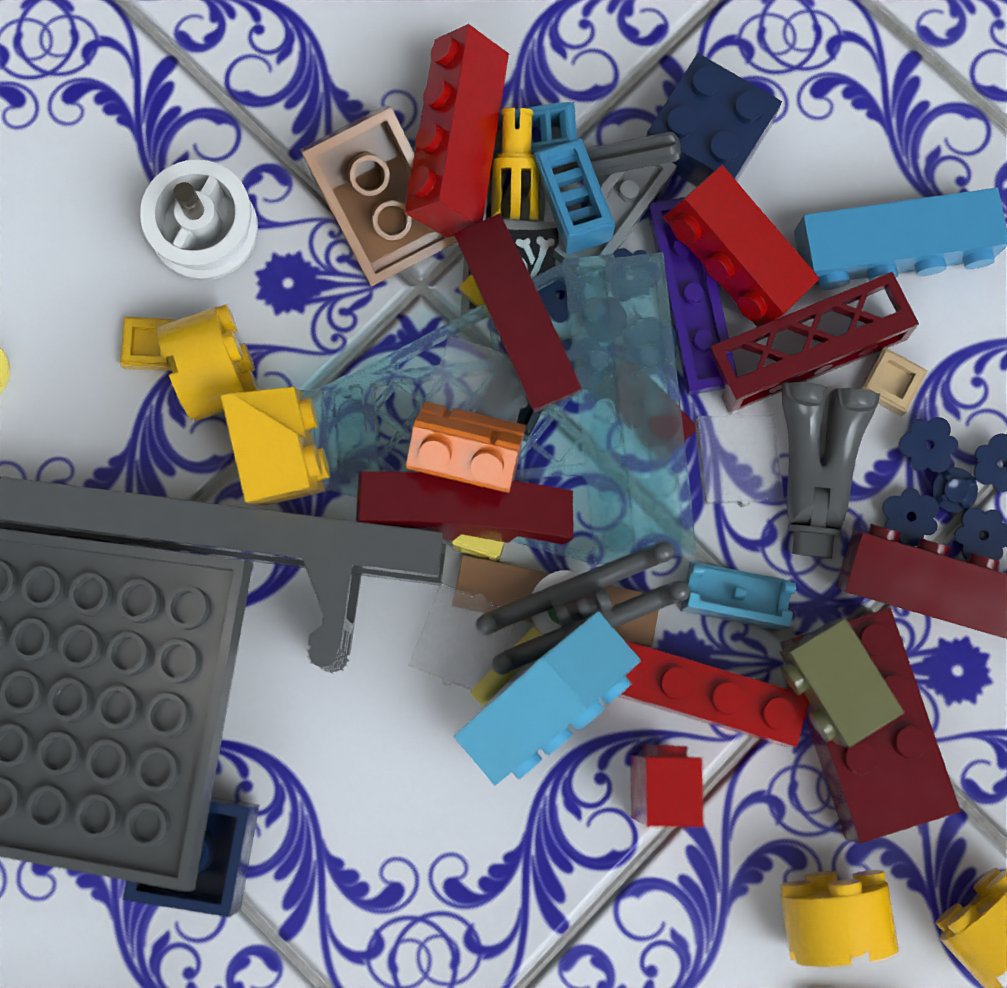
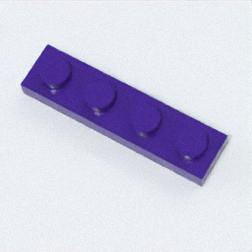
M682 197L650 203L648 215L672 326L678 335L676 344L687 395H694L725 389V384L710 355L709 349L711 346L729 339L717 282L708 275L705 266L688 246L676 238L672 228L663 218L685 198ZM731 352L726 354V357L736 378H738L733 353Z

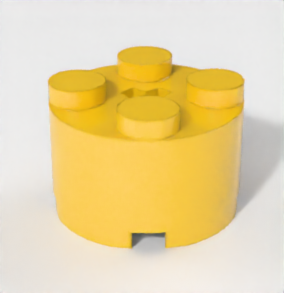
M228 304L219 307L215 306L157 327V338L163 359L169 357L173 372L169 374L172 385L186 414L190 419H194V421L206 419L224 412L221 399L223 395L259 390L252 373L255 371L252 357L245 343L239 345L235 335L238 329Z
M994 868L974 885L973 889L979 895L963 908L960 903H956L936 921V925L943 931L940 935V940L983 988H1003L996 978L1007 972V869L1000 872L997 868Z
M867 870L852 874L853 879L838 880L837 872L823 871L806 874V881H793L781 884L780 897L791 961L796 959V964L802 966L837 967L852 965L851 958L866 954V951L869 953L870 962L886 959L899 952L885 871Z

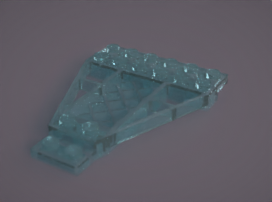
M664 253L614 257V254L563 259L562 263L532 278V281L537 291L555 281H562L565 286L571 341L570 350L565 352L582 387V392L576 394L580 431L559 415L572 397L561 401L554 410L550 407L542 409L549 417L531 439L524 434L523 441L526 445L520 451L518 464L530 449L533 448L554 466L516 470L513 481L523 482L570 476L582 477L586 482L593 547L591 551L583 552L555 543L518 536L512 541L594 565L609 563L663 541L668 542L673 547V557L697 554ZM485 304L351 375H344L319 389L301 390L304 398H312L318 418V428L311 429L317 449H324L329 465L330 478L323 479L325 492L335 491L357 498L358 474L361 471H384V467L388 471L399 472L387 463L385 458L403 436L408 441H411V435L407 431L414 424L424 402H431L448 381L470 398L461 410L470 411L477 403L494 418L509 420L527 396L522 385L507 374L516 371L510 359L504 358L500 354L498 332ZM485 318L489 319L492 356L489 360L398 370L402 362ZM489 375L475 393L456 379ZM498 375L521 393L503 416L481 399V396ZM437 381L424 399L405 385ZM387 386L376 400L375 387ZM397 387H400L420 403L401 427L379 410ZM378 416L397 431L382 451ZM554 420L577 438L560 461L536 443ZM582 443L584 463L564 465Z

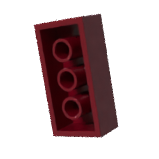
M891 608L849 620L848 623L904 713L851 747L837 745L833 739L826 742L821 737L809 716L810 713L815 711L810 702L808 703L805 715L845 839L860 844L961 812ZM810 633L780 642L782 650Z

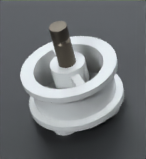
M186 160L173 164L160 172L150 182L141 201L140 222L143 233L161 261L178 275L193 280L221 278L238 269L253 251L258 235V220L255 209L239 178L220 164L207 160Z

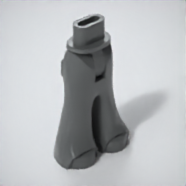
M784 382L782 384V406L787 424L789 443L786 504L789 524H792L787 525V531L794 532L792 554L831 559L834 537H841V528L848 510L858 450L866 428L878 406L880 393L857 388H836L829 393L824 463L821 465L819 441L828 387L814 383Z

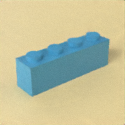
M998 187L803 215L794 230L797 252L820 278L814 285L820 284V289L822 290L844 287L853 279L868 277V281H871L890 272H893L895 277L898 276V273L916 271L917 276H929L943 272L947 269L946 266L964 264L965 269H978L993 264L995 258L1007 247V227Z

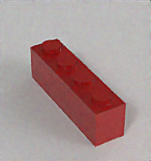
M470 24L434 40L430 53L431 63L427 86L423 94L424 103L420 126L415 139L416 149L413 166L407 185L408 194L404 213L446 238L452 237L454 233L483 221L509 58L507 51Z
M625 641L641 662L625 675L632 684L618 697L780 746L797 747L809 703L805 694L797 695L794 691Z

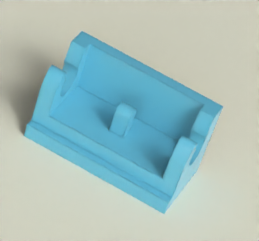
M690 561L686 584L690 588V595L682 602L681 611L778 631L791 627L793 612L788 610L791 594H794L796 591L795 583L790 582V580Z

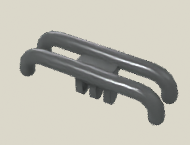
M664 541L655 543L481 615L476 621V629L482 635H490L554 608L561 625L556 630L499 653L492 661L493 670L497 674L505 675L514 669L542 658L598 611L615 628L664 607L685 601L690 595V588L683 581L671 582L612 606L605 588H603L668 562L674 553L671 544Z

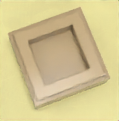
M884 347L879 352L860 389L880 393L878 404L903 416L912 403L928 370Z

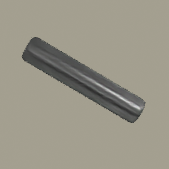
M670 131L586 148V151L597 177L675 162L681 156V145L679 137ZM575 161L552 168V171L555 175L578 168V165Z

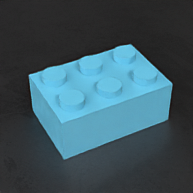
M598 611L544 655L453 737L494 786L511 772L519 780L542 760V757L537 753L539 749H542L548 756L573 735L567 726L571 724L575 730L578 728L581 730L605 709L599 701L600 698L608 705L632 684L625 675L641 660Z

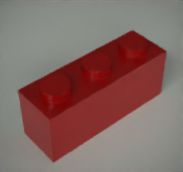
M723 165L663 216L664 220L672 228L676 238L688 246L705 266L708 275L725 289L737 303L740 312L747 319L751 320L756 327L769 323L785 314L820 279Z
M643 745V755H630L632 819L646 827H704L702 757L688 756L687 746Z

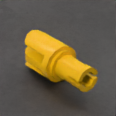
M515 108L502 109V153L497 154V158L492 159L491 217L499 214L501 211V172H511L510 220H520L521 173H530L529 220H539L540 174L534 155L531 154L532 116L534 113L532 109L520 108L519 129H515Z

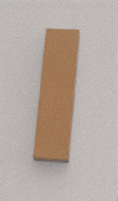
M463 555L452 606L487 613L531 595L537 584L551 573ZM610 585L603 587L608 594L612 606L644 593ZM659 610L614 629L625 641L651 647ZM532 617L523 620L534 623Z

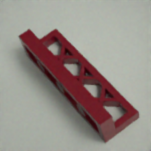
M890 272L710 347L709 352L725 384L721 397L730 414L781 393L784 382H807L875 354L884 347L889 348L906 341L919 325V322L894 273ZM885 289L896 312L881 318L862 311L867 296ZM858 300L856 308L847 305ZM833 311L852 319L847 332L836 337L817 330L821 315ZM813 319L811 327L801 324ZM858 321L866 323V325L855 329ZM784 330H789L805 336L806 340L801 352L790 356L771 348L775 335ZM768 337V340H767L765 346L756 343V342H758V341H760V340L765 339V338ZM812 339L821 342L820 344L809 348ZM741 348L761 355L756 370L736 378L726 357V354ZM767 358L777 361L763 367Z

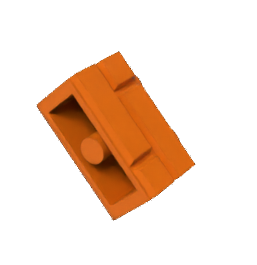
M425 401L414 422L406 469L509 493L515 476L526 425L456 408L450 411L446 406Z

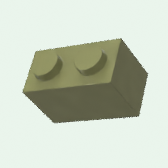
M846 618L832 619L779 652L786 663L781 667L784 678L797 695L803 692L815 710L809 714L810 719L826 742L833 739L837 745L851 747L904 713Z

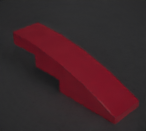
M499 213L454 233L533 412L536 413L581 393L582 387L501 214Z
M361 471L358 474L356 522L440 532L444 534V540L454 541L462 534L509 543L518 536L564 545L573 539V490L512 481L510 491L507 493L423 472Z

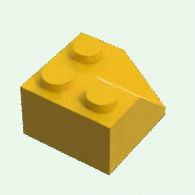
M295 387L239 392L221 396L245 503L267 506L325 492L323 479L330 478V470L324 449H317L314 444L311 429L318 428V418L311 397L304 398L303 393Z

